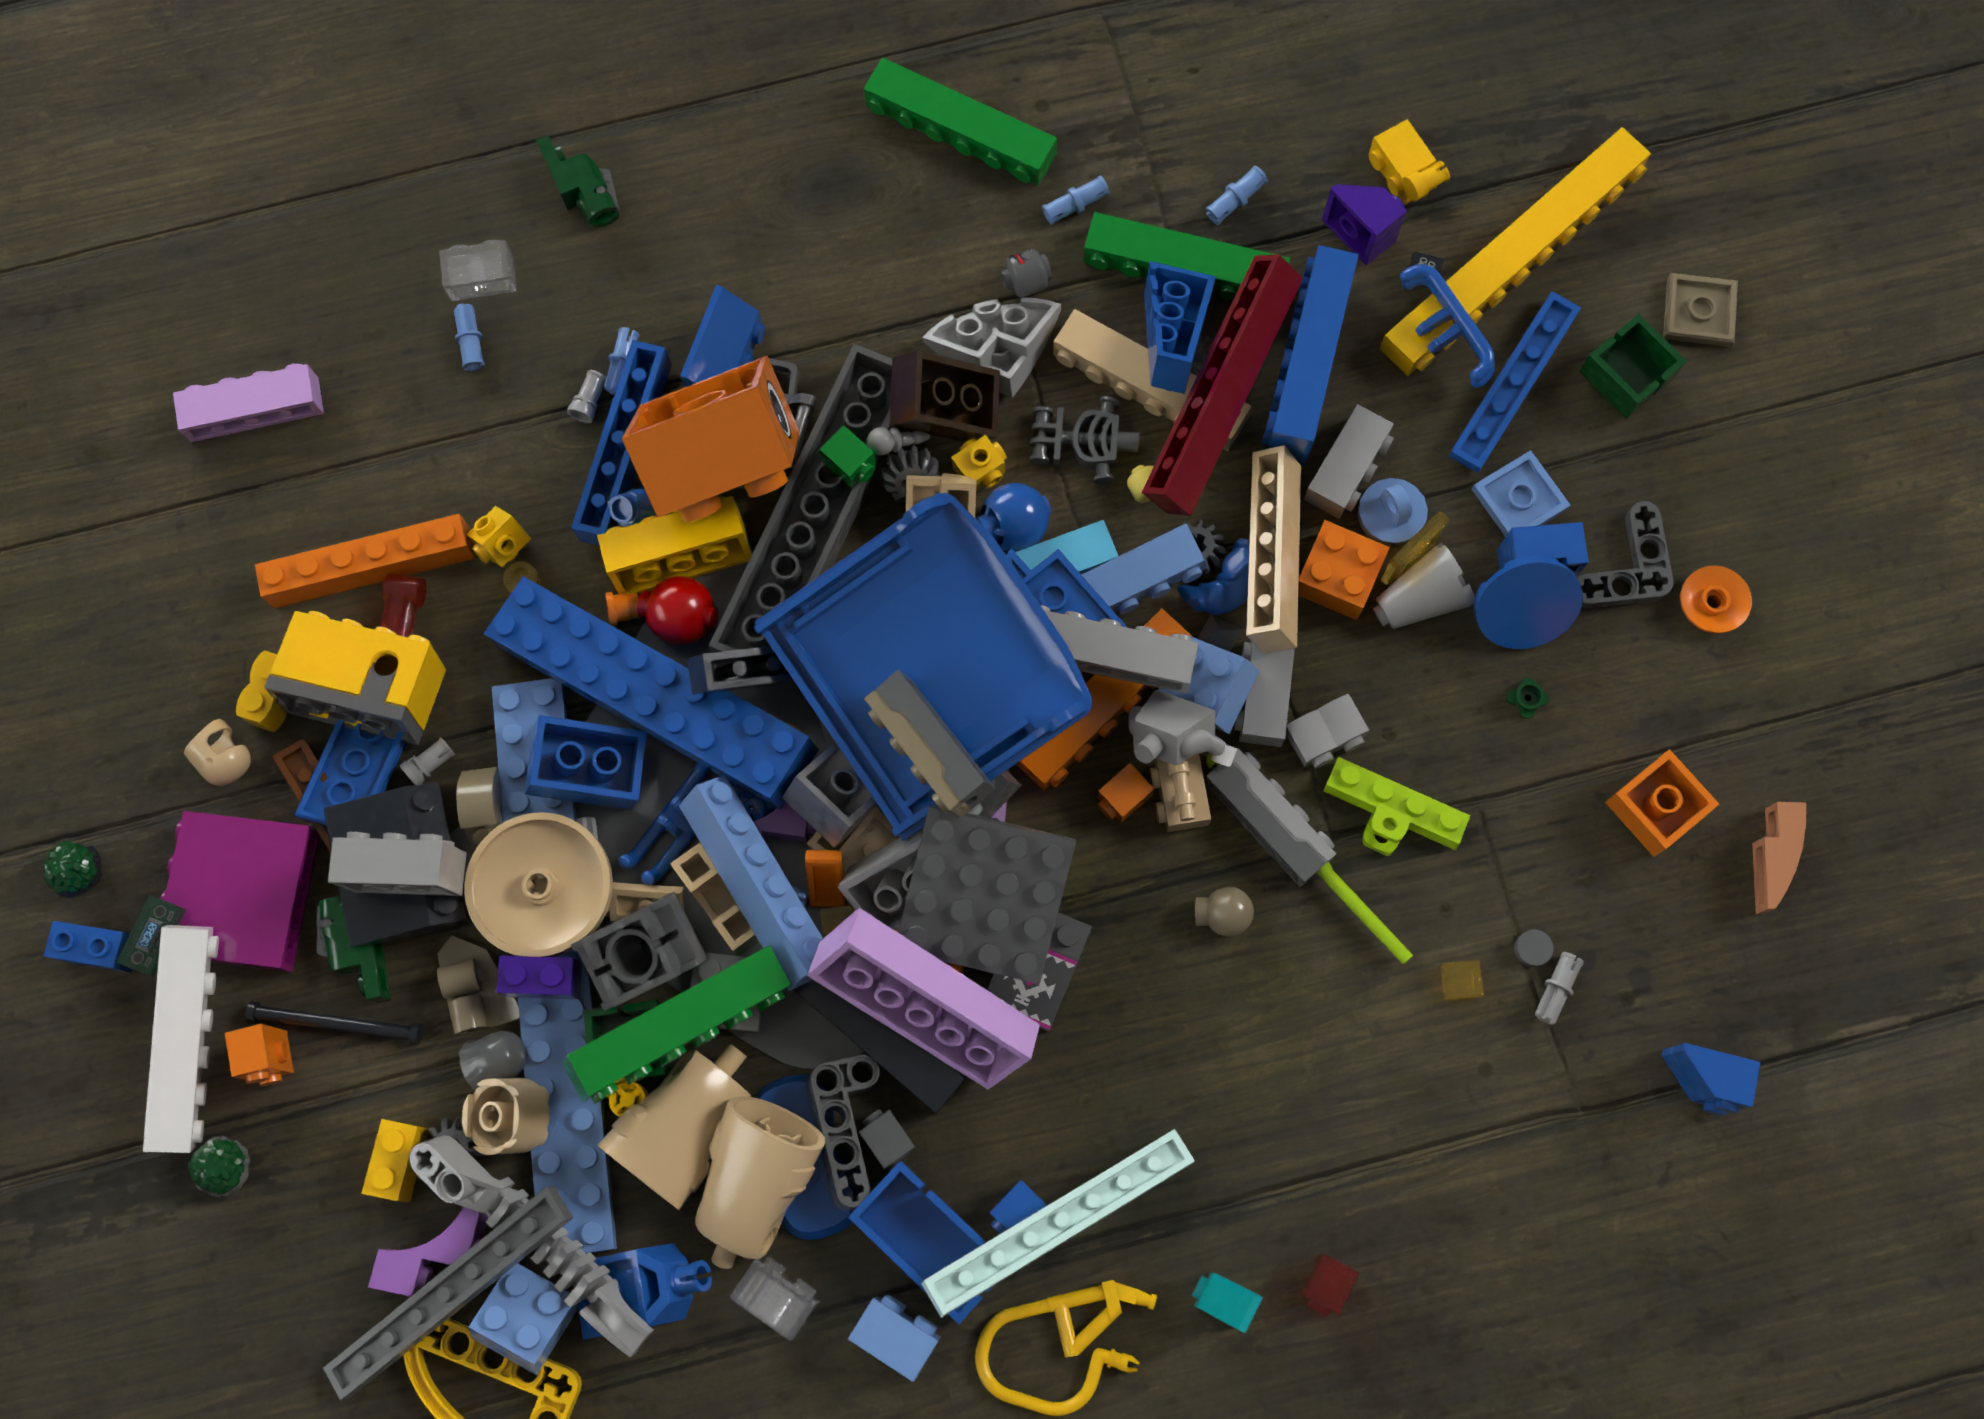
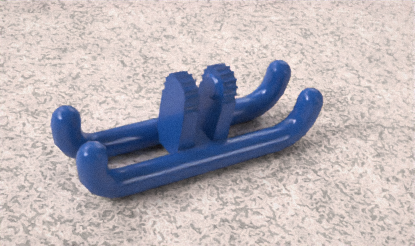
M1417 264L1406 268L1400 274L1402 287L1406 290H1411L1418 285L1427 286L1443 307L1417 326L1415 331L1421 337L1445 322L1452 320L1454 325L1442 335L1433 339L1427 348L1433 354L1462 335L1480 360L1479 365L1470 372V383L1475 388L1482 387L1492 377L1495 370L1494 352L1491 345L1438 271L1425 264Z
M696 763L691 773L628 854H623L619 857V866L624 869H630L643 859L664 830L676 837L650 871L642 873L641 881L645 885H654L659 882L672 867L670 863L679 858L696 835L679 805L692 789L702 782L709 771L708 768Z

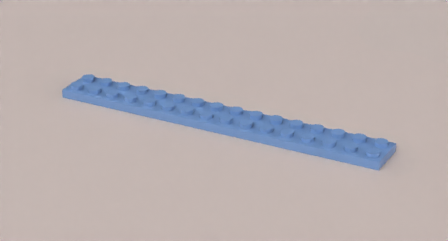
M553 678L492 686L503 823L523 814L539 812L558 814L576 821L575 802L524 795L534 725L539 715L568 719L565 686ZM571 950L556 957L574 958L582 963L580 1000L518 998L521 1040L527 1052L524 1076L539 1086H544L549 1092L547 1140L544 1144L536 1146L531 1150L534 1194L536 1196L544 1188L555 1186L573 1217L572 1220L563 1226L569 1232L568 1237L572 1241L577 1239L583 1245L581 1250L589 1253L617 1249L609 1157L608 1154L597 1146L606 1136L604 1103L602 1100L594 1104L592 1098L582 1102L562 1065L566 1055L586 1045L583 1010L595 1009L592 979L578 951Z

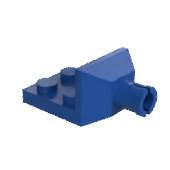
M674 1243L603 1256L594 1261L598 1266L604 1265L610 1271L608 1275L613 1280L616 1279L618 1281L619 1292L626 1304L649 1326L686 1319L693 1300L692 1293L707 1291L712 1283V1277L697 1279L698 1274L711 1272L709 1265L703 1260L688 1264L687 1259ZM587 1299L579 1302V1312L592 1303ZM580 1315L583 1340L603 1336Z

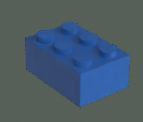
M539 715L533 729L524 795L632 810L639 800L647 732Z

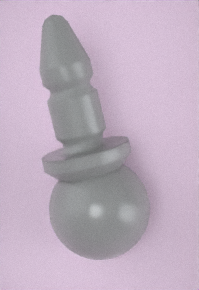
M879 427L869 433L867 445L874 454L886 455L891 450L899 452L901 446L920 444L928 440L930 434L922 431L900 432L896 427L890 430Z

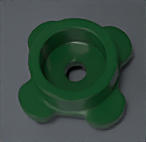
M1527 677L1521 680L1520 686L1516 690H1510L1507 693L1506 700L1509 704L1515 705L1520 710L1522 718L1531 719L1540 706L1544 707L1549 703V695L1544 692L1539 684L1535 683L1534 679ZM1526 695L1531 697L1530 701L1525 700Z

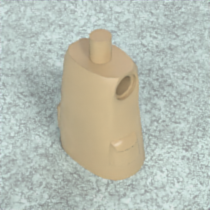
M729 1043L718 1059L712 1063L705 1056L691 1048L650 1094L639 1104H634L627 1108V1111L612 1125L613 1129L597 1146L663 1199L680 1210L690 1194L697 1191L705 1177L709 1174L711 1166L709 1143L712 1141L718 1121L722 1120L727 1102L735 1097H751L741 1085L731 1078L746 1059V1056Z
M735 1097L727 1102L722 1120L717 1123L712 1141L709 1143L712 1163L703 1197L696 1214L695 1225L702 1235L717 1244L711 1261L716 1266L724 1269L732 1268L737 1255L759 1260L767 1254L788 1207L794 1198L806 1189V1185L815 1170L814 1164L825 1145V1136L810 1122L783 1107L753 1097Z

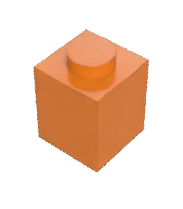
M1129 763L1098 790L1097 798L1100 802L1097 805L1107 818L1112 820L1115 817L1122 823L1152 797L1154 788Z

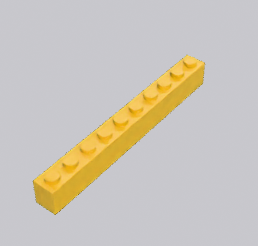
M1623 127L1446 281L1475 324L1483 316L1482 311L1488 305L1494 308L1506 296V289L1512 284L1518 287L1531 273L1529 269L1535 264L1543 265L1554 253L1552 249L1557 244L1561 243L1563 246L1567 244L1577 233L1578 230L1576 228L1582 222L1588 225L1601 211L1600 206L1605 202L1609 205L1612 204L1624 191L1622 187L1630 181L1634 184L1647 171L1644 165L1651 153ZM1433 293L1384 336L1380 346V350L1407 376L1416 369L1423 371L1434 360L1435 356L1427 348L1429 343L1454 325L1452 320H1449L1421 337L1415 331L1417 326L1423 321H1426V319L1443 308ZM1456 340L1445 346L1443 349H1448Z

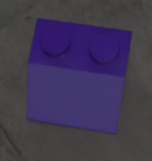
M1335 184L1330 189L1322 221L1353 253L1359 254L1358 258L1367 266L1396 242L1407 210L1403 202L1396 195H1391L1384 187Z

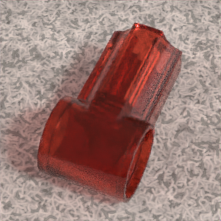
M390 573L386 576L382 589V598L385 606L380 627L388 628L399 636L409 638V635H412L417 609L423 607L426 599L427 584L424 578Z

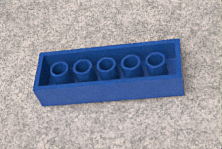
M1318 245L1315 258L1308 256L1262 440V444L1268 445L1267 449L1285 445L1301 466L1306 465L1314 443L1359 255Z

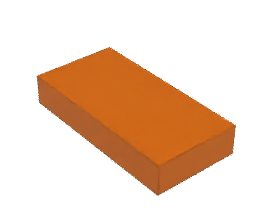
M806 850L805 866L809 905L811 907H846V898L838 888L845 875L843 851Z

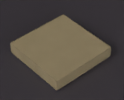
M1670 273L1667 277L1663 338L1666 340L1731 347L1735 342L1738 281Z

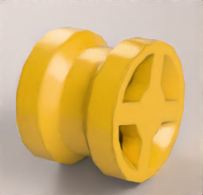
M622 1082L616 1085L619 1090L609 1097V1106L612 1112L620 1117L627 1111L628 1107L635 1104V1101L636 1104H639L649 1093L642 1085L637 1083L628 1085L627 1082Z

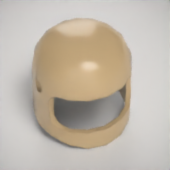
M216 719L209 723L190 741L184 750L185 757L208 783L216 786H224L237 781L246 773L251 764L249 750L245 745H234L231 739L232 729L222 719ZM223 730L221 737L213 745L209 746V736Z

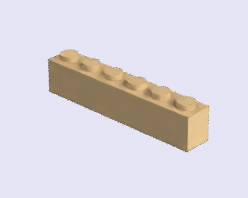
M1076 309L1073 310L1054 340L1053 355L1056 356V359L1061 364L1069 368L1074 366L1080 369L1093 382L1109 385L1122 398L1127 400L1134 399L1143 404L1144 408L1155 416L1163 415L1172 420L1173 423H1175L1197 377L1190 373L1185 394L1151 386L1148 349ZM1244 403L1241 413L1229 434L1226 445L1223 447L1224 450L1229 451L1249 418L1251 405Z
M1285 445L1253 452L1246 635L1264 654L1297 648L1301 465Z

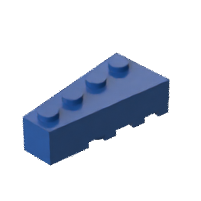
M1150 261L1144 289L1151 386L1185 394L1209 309L1216 276Z

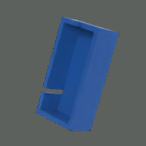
M899 1161L848 1218L925 1291L921 1284L923 1280L985 1244L986 1241L933 1190L930 1189L925 1194L922 1190L927 1185L902 1161ZM979 1294L948 1313V1315L960 1324L981 1301L983 1296Z

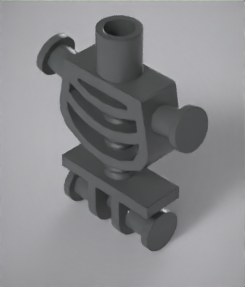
M1100 397L1101 410H1087L1083 412L1075 423L1073 432L1063 430V407L1057 408L1056 423H1049L1050 417L1054 413L1052 408L1045 406L1035 407L1033 414L1036 416V423L1032 424L1031 431L1038 434V436L1030 439V446L1034 449L1033 455L1029 457V462L1034 465H1047L1050 462V458L1047 457V450H1054L1053 467H1060L1061 445L1071 444L1078 465L1084 469H1096V476L1093 478L1094 483L1098 485L1109 484L1114 481V476L1110 474L1109 468L1115 467L1117 452L1138 453L1139 433L1118 431L1119 416L1114 414V410L1119 407L1120 402L1113 397ZM1091 423L1089 432H1080L1085 425ZM1103 424L1102 433H1096L1100 425ZM1045 435L1055 436V438L1045 437ZM1080 445L1087 446L1089 456L1082 453ZM1095 447H1100L1101 456L1097 454Z

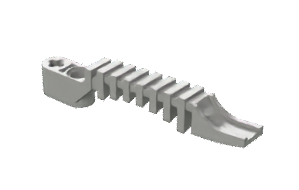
M442 1135L417 1144L410 1153V1164L414 1172L442 1200L485 1213L489 1217L486 1223L491 1228L500 1225L529 1201L527 1199L529 1195L523 1189L519 1191L512 1189L514 1182L509 1177L502 1180L493 1178L451 1136ZM562 1227L535 1249L536 1252L531 1259L536 1264L545 1260L549 1263L543 1271L549 1278L558 1273L562 1275L554 1285L559 1292L572 1286L575 1287L564 1300L569 1307L585 1299L592 1304L583 1308L579 1314L613 1345L629 1357H632L654 1329L626 1304L619 1292L618 1281L616 1279L613 1280L608 1275L610 1271L604 1265L598 1266L594 1262L597 1258L591 1252L586 1254L582 1251L583 1245L577 1239L572 1241L568 1237L569 1232Z

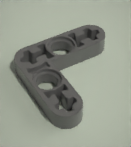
M1649 501L1638 502L1632 506L1625 517L1634 569L1587 573L1577 578L1581 587L1586 584L1587 589L1590 590L1599 589L1604 582L1603 590L1595 591L1589 598L1583 593L1581 608L1654 602L1663 599L1673 587L1671 564L1661 513L1655 504ZM1642 512L1643 516L1650 517V520L1645 525L1646 535L1638 537L1645 530L1643 521L1636 520V516ZM1650 543L1654 545L1658 551L1657 558H1645L1640 551L1641 544ZM1653 577H1655L1656 582H1662L1663 584L1658 591L1652 585L1643 586L1639 590L1640 584L1648 583ZM1617 579L1626 581L1630 587L1629 594L1625 596L1616 594L1613 591L1612 582Z

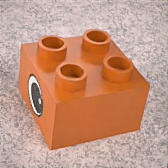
M764 356L641 404L626 429L622 441L657 517L678 510L683 522H692L704 518L722 507L718 494L744 485L749 497H757L772 492L787 483L788 478L784 469L792 467L800 431L768 356Z

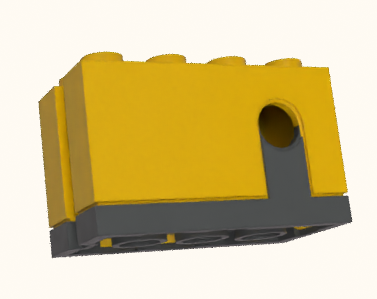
M295 611L271 669V675H269L264 688L273 698L279 699L277 703L285 713L333 725L337 724L338 720H342L345 722L344 727L356 730L357 723H360V731L378 735L380 730L384 731L382 735L391 739H395L399 731L403 732L401 740L419 745L423 734L422 731L425 729L446 668L430 644V641L424 637L409 635V638L399 636L394 631L384 627H376L375 630L369 629L351 619H342V622L332 620L327 615L317 611H309L308 614Z

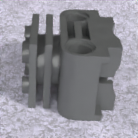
M675 892L571 944L573 950L578 951L604 1002L601 1004L604 1011L661 985L708 959ZM641 939H644L650 946L653 958L650 953L647 954L642 948Z

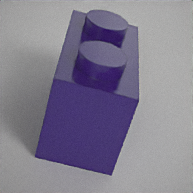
M499 956L496 993L514 998L580 1000L582 963L574 958Z

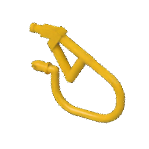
M1113 1279L1101 1282V1285L1002 1310L986 1323L979 1336L975 1352L978 1376L985 1388L993 1396L1004 1402L1048 1416L1071 1414L1082 1408L1095 1393L1104 1363L1107 1364L1108 1368L1114 1367L1120 1371L1131 1373L1136 1372L1138 1368L1127 1367L1128 1361L1139 1365L1137 1359L1132 1355L1116 1352V1349L1113 1348L1111 1351L1096 1348L1092 1354L1087 1376L1080 1391L1066 1401L1050 1402L1006 1388L995 1379L989 1367L988 1355L996 1332L1011 1321L1054 1312L1064 1356L1068 1358L1079 1355L1122 1313L1119 1300L1134 1305L1148 1306V1309L1153 1310L1157 1295H1149L1139 1289L1117 1283ZM1106 1300L1107 1307L1075 1337L1069 1308Z

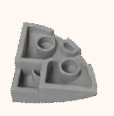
M1022 297L1019 304L1001 305L998 299L974 304L971 313L957 319L953 315H949L924 335L923 342L939 356L1000 370L999 392L1013 398L1045 348L1061 312V304Z

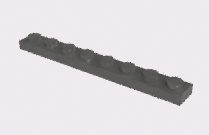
M555 1186L544 1188L323 1367L340 1401L350 1399L572 1220L573 1217Z

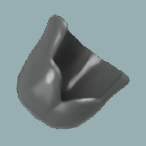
M497 1031L478 1039L468 1040L462 1045L458 1056L463 1076L471 1086V1089L475 1091L479 1087L476 1085L482 1080L489 1078H515L525 1067L527 1052L524 1043L515 1033Z

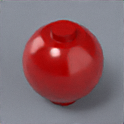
M673 576L659 582L652 591L643 590L638 599V616L646 618L650 630L656 637L671 645L684 646L697 642L708 633L710 628L716 625L718 619V609L714 605L710 592L702 583L690 577Z

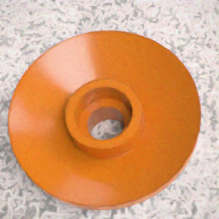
M1706 566L1694 571L1685 580L1680 593V603L1685 616L1694 626L1708 633L1722 634L1735 630L1745 622L1751 611L1752 597L1748 585L1736 572L1722 566ZM1711 598L1715 600L1717 603V608L1710 607L1707 603V599Z

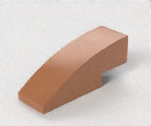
M1776 802L1765 808L1766 837L1752 843L1756 914H1765L1776 909L1793 879L1803 849L1806 830V803Z

